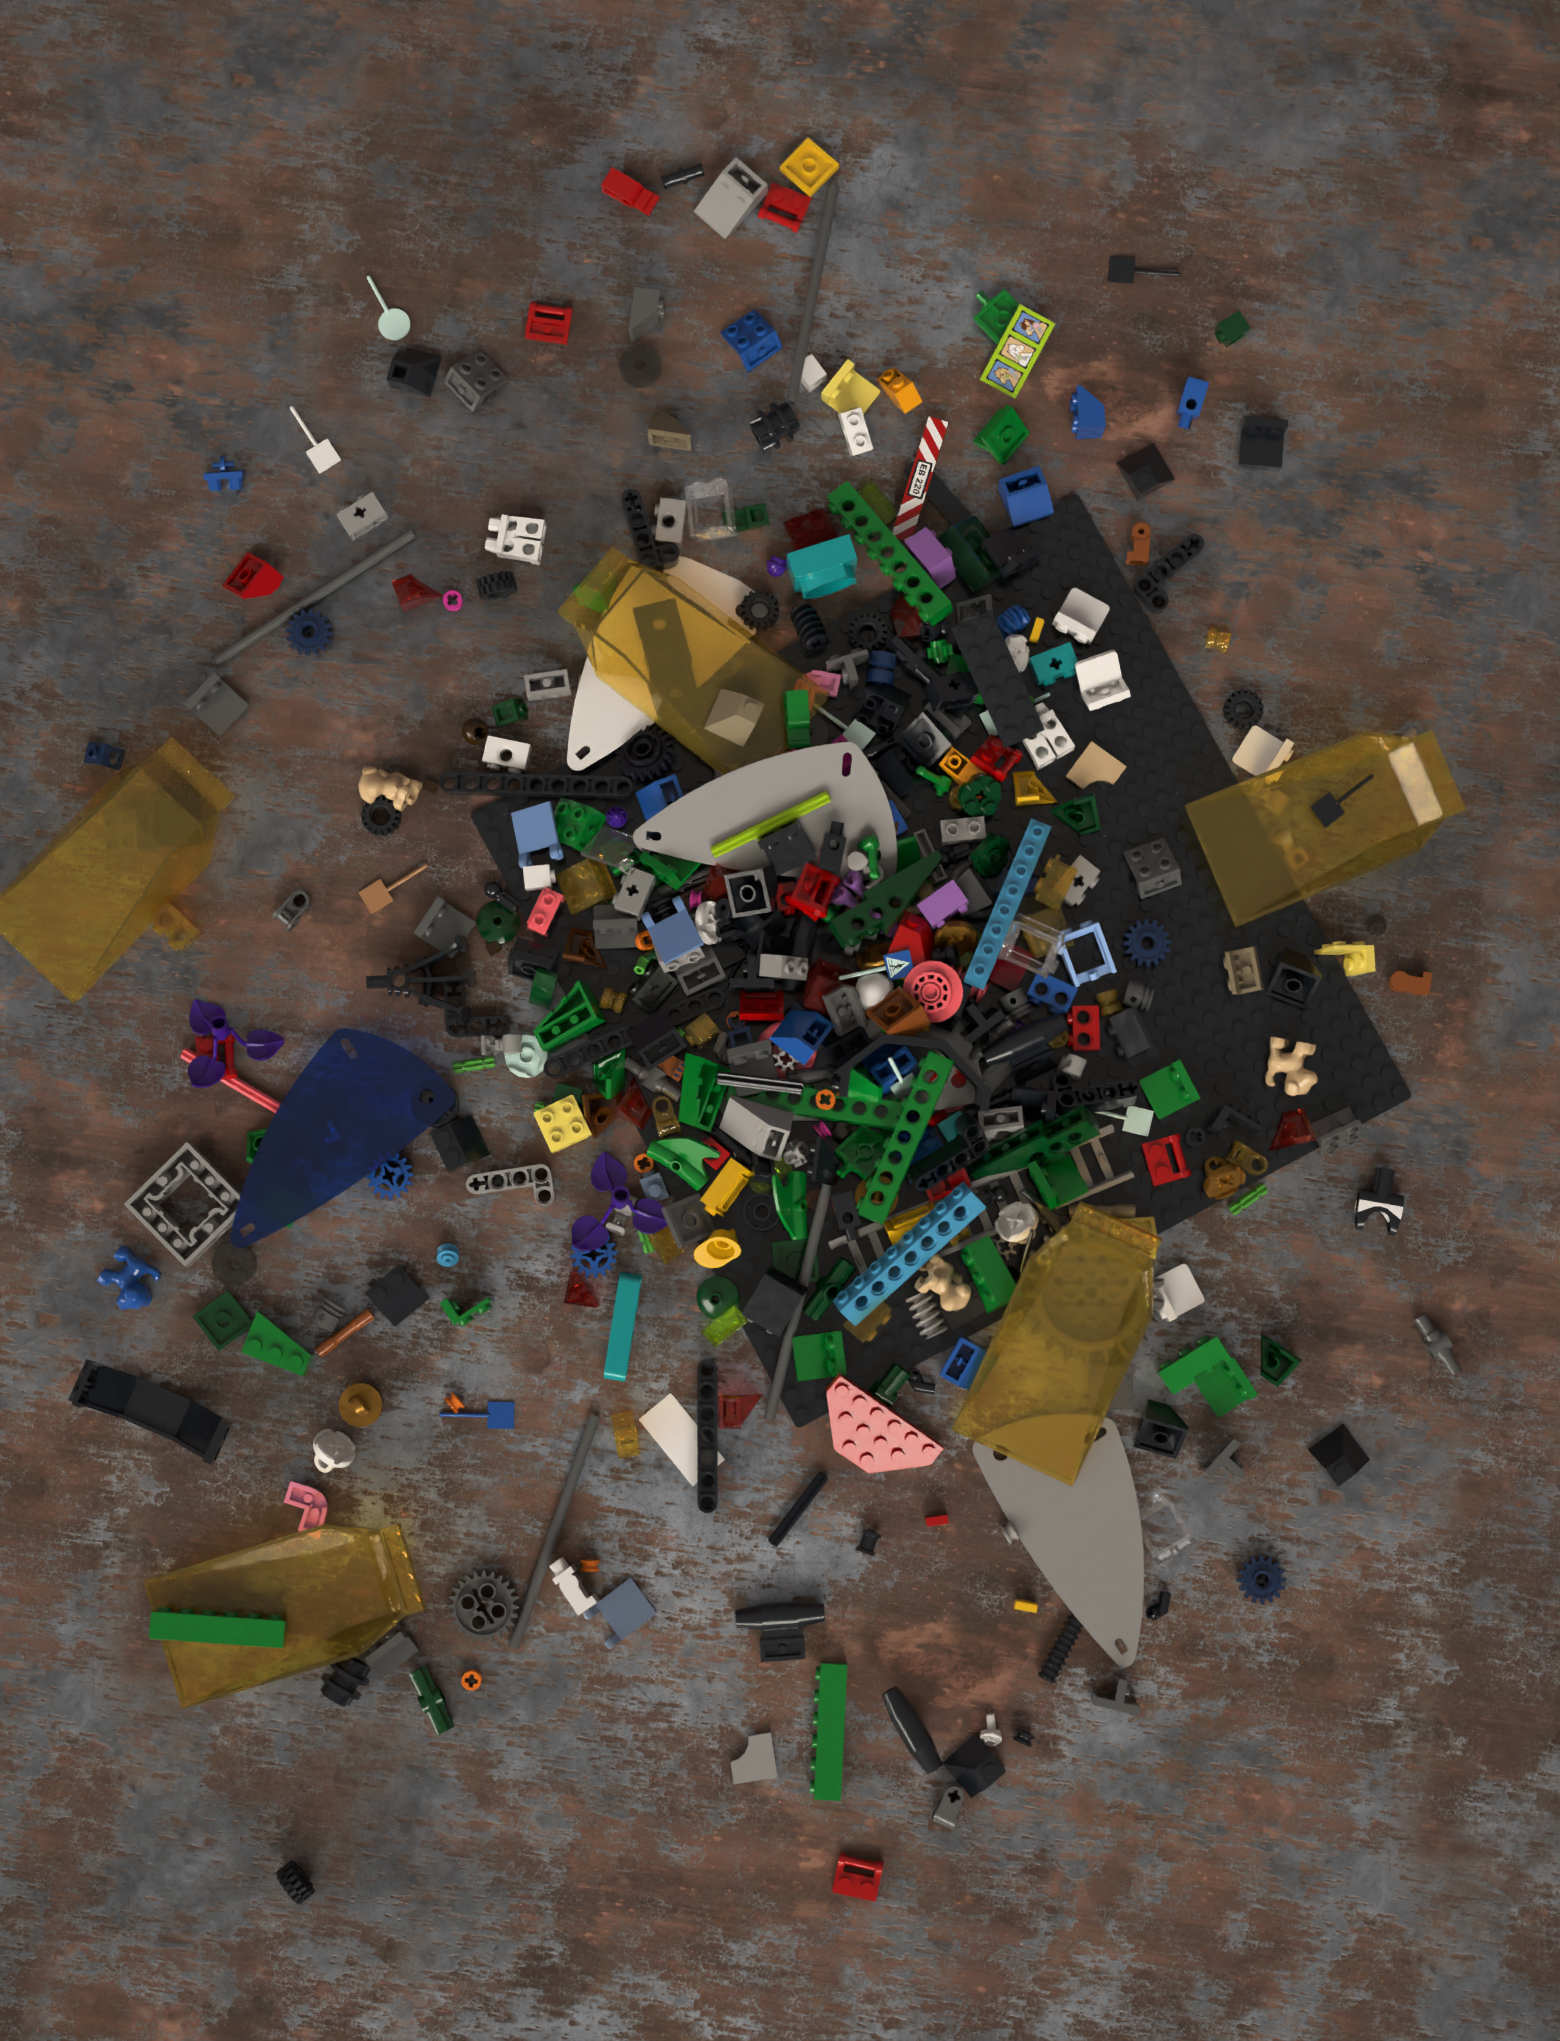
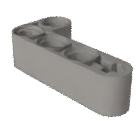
M544 1164L474 1174L466 1181L468 1191L476 1195L533 1186L534 1197L538 1204L549 1206L556 1199L553 1173ZM544 1168L547 1170L548 1176L545 1180L540 1181L537 1179L536 1173L539 1169ZM518 1172H524L526 1175V1180L522 1184L515 1182V1175ZM497 1175H502L504 1178V1184L501 1187H495L493 1184V1179ZM488 1176V1184L490 1189H487V1185L479 1186V1190H476V1188L472 1187V1184L475 1183V1179H477L480 1182H486L487 1180L485 1177ZM543 1190H548L551 1193V1198L548 1202H542L539 1198Z

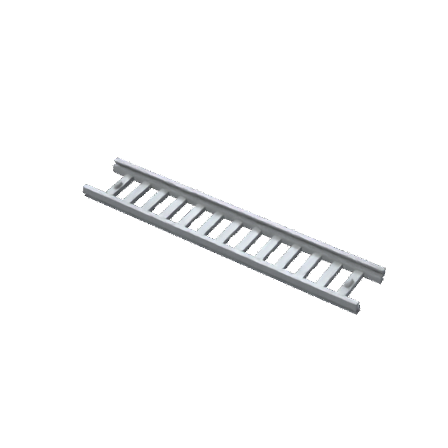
M1112 1124L1099 1129L1100 1135L1079 1145L1082 1146L1090 1142L1106 1180L1094 1185L1078 1148L1079 1146L1069 1150L1089 1191L1056 1207L1057 1209L1134 1177L1131 1170L1114 1177L1100 1144L1099 1138L1114 1132ZM1026 1168L986 1176L972 1182V1186L969 1187L974 1193H979L978 1188L989 1184L992 1190L994 1186L999 1185L998 1180L1009 1176L1019 1201L1022 1204H1031L1020 1193L1024 1186L1018 1172ZM947 1196L933 1201L934 1207ZM930 1200L887 1217L886 1220H890L925 1204L928 1205ZM1006 1200L997 1202L1000 1211L1007 1206ZM986 1209L978 1215L985 1231L972 1235L969 1225L961 1230L964 1237L963 1240L953 1244L950 1240L937 1253L943 1257L965 1248L967 1245L987 1235L991 1237L998 1234L995 1226H992ZM875 1222L858 1229L860 1237L868 1235L877 1259H879L885 1252L876 1231L884 1228V1226ZM846 1235L828 1242L830 1249L847 1243L860 1275L867 1270L856 1240L847 1242Z

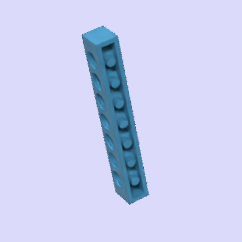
M1031 818L967 970L964 983L981 990L985 989L1049 836L1051 826Z
M964 1182L955 1187L945 1199L937 1203L933 1210L922 1217L911 1230L907 1231L900 1240L889 1247L877 1261H874L866 1271L856 1277L844 1291L837 1295L833 1302L838 1310L852 1324L857 1326L986 1208L985 1204Z

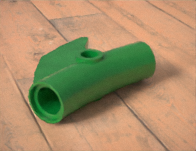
M691 1137L655 1138L651 1142L646 1156L676 1173L696 1191L703 1187L710 1179V1176L705 1171L703 1158H719L721 1155L719 1151Z
M799 1171L788 1172L787 1183L784 1187L778 1175H772L776 1211L789 1232L790 1240L809 1237L806 1211L808 1206L806 1201L807 1173Z

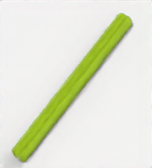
M827 791L817 794L711 846V852L717 858L830 803L831 797Z

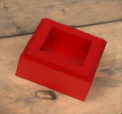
M947 1513L925 1517L926 1525L931 1527L948 1524Z

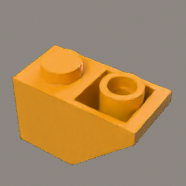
M895 367L886 370L877 378L878 383L894 405L906 414L922 402L913 382Z
M953 747L939 763L942 769L960 786L964 781L967 782L972 777L970 776L974 774H986Z

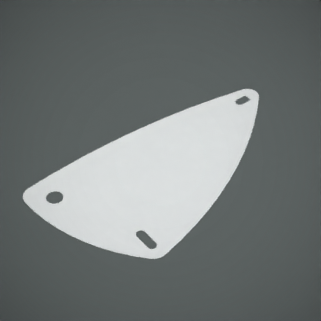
M665 554L664 557L671 560L675 555ZM679 556V562L675 567L663 570L668 576L665 581L660 580L654 573L646 574L642 572L637 563L616 594L611 612L606 613L586 659L571 718L567 752L568 766L576 771L585 769L622 746L639 730L642 729L644 731L647 725L651 726L660 719L644 662V651L633 615L634 608L675 598L691 655L692 672L696 686L699 688L757 632L755 628L751 630L749 625L745 626L743 624L744 620H741V617L737 616L735 612L736 607L744 600V596H748L749 592L753 591L751 588L731 576L682 556ZM646 558L643 560V562L646 565H649L651 562H654V560L652 558ZM757 603L752 607L751 611L755 617L762 618L767 615L768 608L762 603ZM657 620L653 623V627L657 630H662L665 627V623ZM672 689L669 694L672 698L677 699L681 697L682 692L679 689ZM588 746L590 752L580 760L575 754L582 747Z

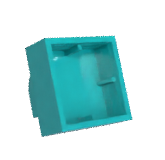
M849 534L787 553V571L794 592L801 591L805 599L813 598L814 600L856 584L857 556Z

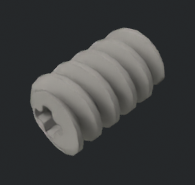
M919 1293L905 1301L906 1303L913 1302L909 1310L917 1311L912 1317L913 1319H920L916 1327H924L919 1334L927 1335L926 1339L946 1331L947 1326H939L944 1319L936 1318L940 1310H933L937 1303L929 1302L933 1294Z

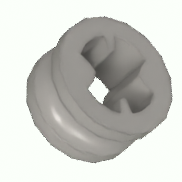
M1007 1522L1005 1527L1000 1526L1009 1544L1012 1543L1013 1539H1019L1010 1522Z

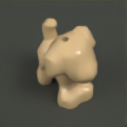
M365 766L362 769V776L358 786L361 798L369 804H372L376 797L385 795L386 798L393 800L395 809L403 811L407 804L412 806L417 800L422 782L410 779L399 772L389 774L382 769L377 770L376 767Z
M1271 1036L1270 1056L1265 1083L1268 1086H1274L1273 1077L1275 1073L1284 1072L1287 1073L1284 1082L1286 1094L1291 1096L1307 1094L1310 1088L1317 1083L1318 1077L1315 1072L1304 1068V1058L1307 1055H1313L1316 1045L1297 1041L1293 1052L1283 1053L1282 1050L1287 1048L1289 1040Z
M936 1253L919 1268L920 1271H927L929 1276L925 1279L919 1277L915 1283V1288L921 1293H927L931 1289L939 1294L941 1307L946 1311H957L965 1308L971 1296L970 1286L962 1283V1275L954 1271V1266L943 1260Z

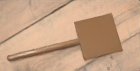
M428 864L422 865L387 888L382 880L379 879L358 892L370 913L374 914L392 903L394 900L389 891L426 869Z

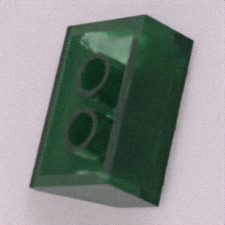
M976 515L953 524L937 539L945 549L949 548L952 551L951 557L954 567L960 572L966 584L973 592L986 587L1002 576L981 545V542L990 537V535Z

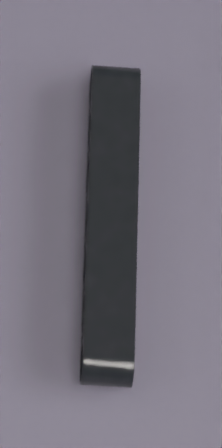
M711 1359L701 1361L697 1368V1504L703 1513H712L718 1504V1368ZM704 1363L712 1364L714 1371L711 1375L707 1376L702 1373L701 1367ZM705 1385H710L714 1390L713 1395L709 1398L704 1397L701 1393V1389ZM706 1407L711 1408L714 1412L713 1418L709 1420L704 1419L701 1415L702 1409ZM708 1429L713 1432L714 1439L712 1441L705 1442L702 1439L701 1434L704 1430ZM703 1453H712L714 1461L711 1464L703 1463L701 1459ZM706 1474L711 1475L714 1478L713 1485H703L701 1481L702 1476ZM704 1497H711L714 1500L712 1508L707 1509L702 1506L701 1501Z

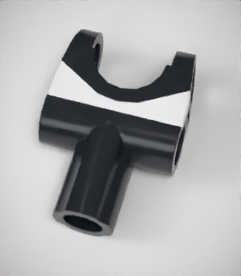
M1375 1167L1372 1190L1359 1188L1355 1205V1228L1357 1230H1363L1365 1221H1367L1371 1213L1379 1212L1386 1219V1225H1388L1387 1234L1391 1236L1396 1234L1402 1217L1404 1196L1391 1193L1395 1170Z

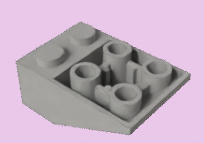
M735 157L721 172L694 210V213L726 240L768 194V184Z
M730 1095L719 1128L758 1156L779 1162L791 1130L794 1113Z

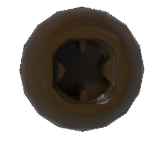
M471 718L463 724L462 737L469 744H482L487 739L489 730L485 721L480 718Z

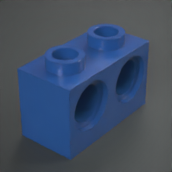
M1038 970L1026 996L1030 997L1029 1001L1033 1004L1041 1006L1042 1003L1049 1006L1048 1010L1055 1014H1066L1078 988ZM1037 984L1045 985L1047 989L1046 994H1037L1035 986ZM1057 993H1062L1066 996L1065 1004H1058L1055 1001Z

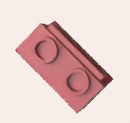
M546 888L545 891L542 890L527 921V929L547 938L548 927L554 918L560 902H564L565 897L549 888Z

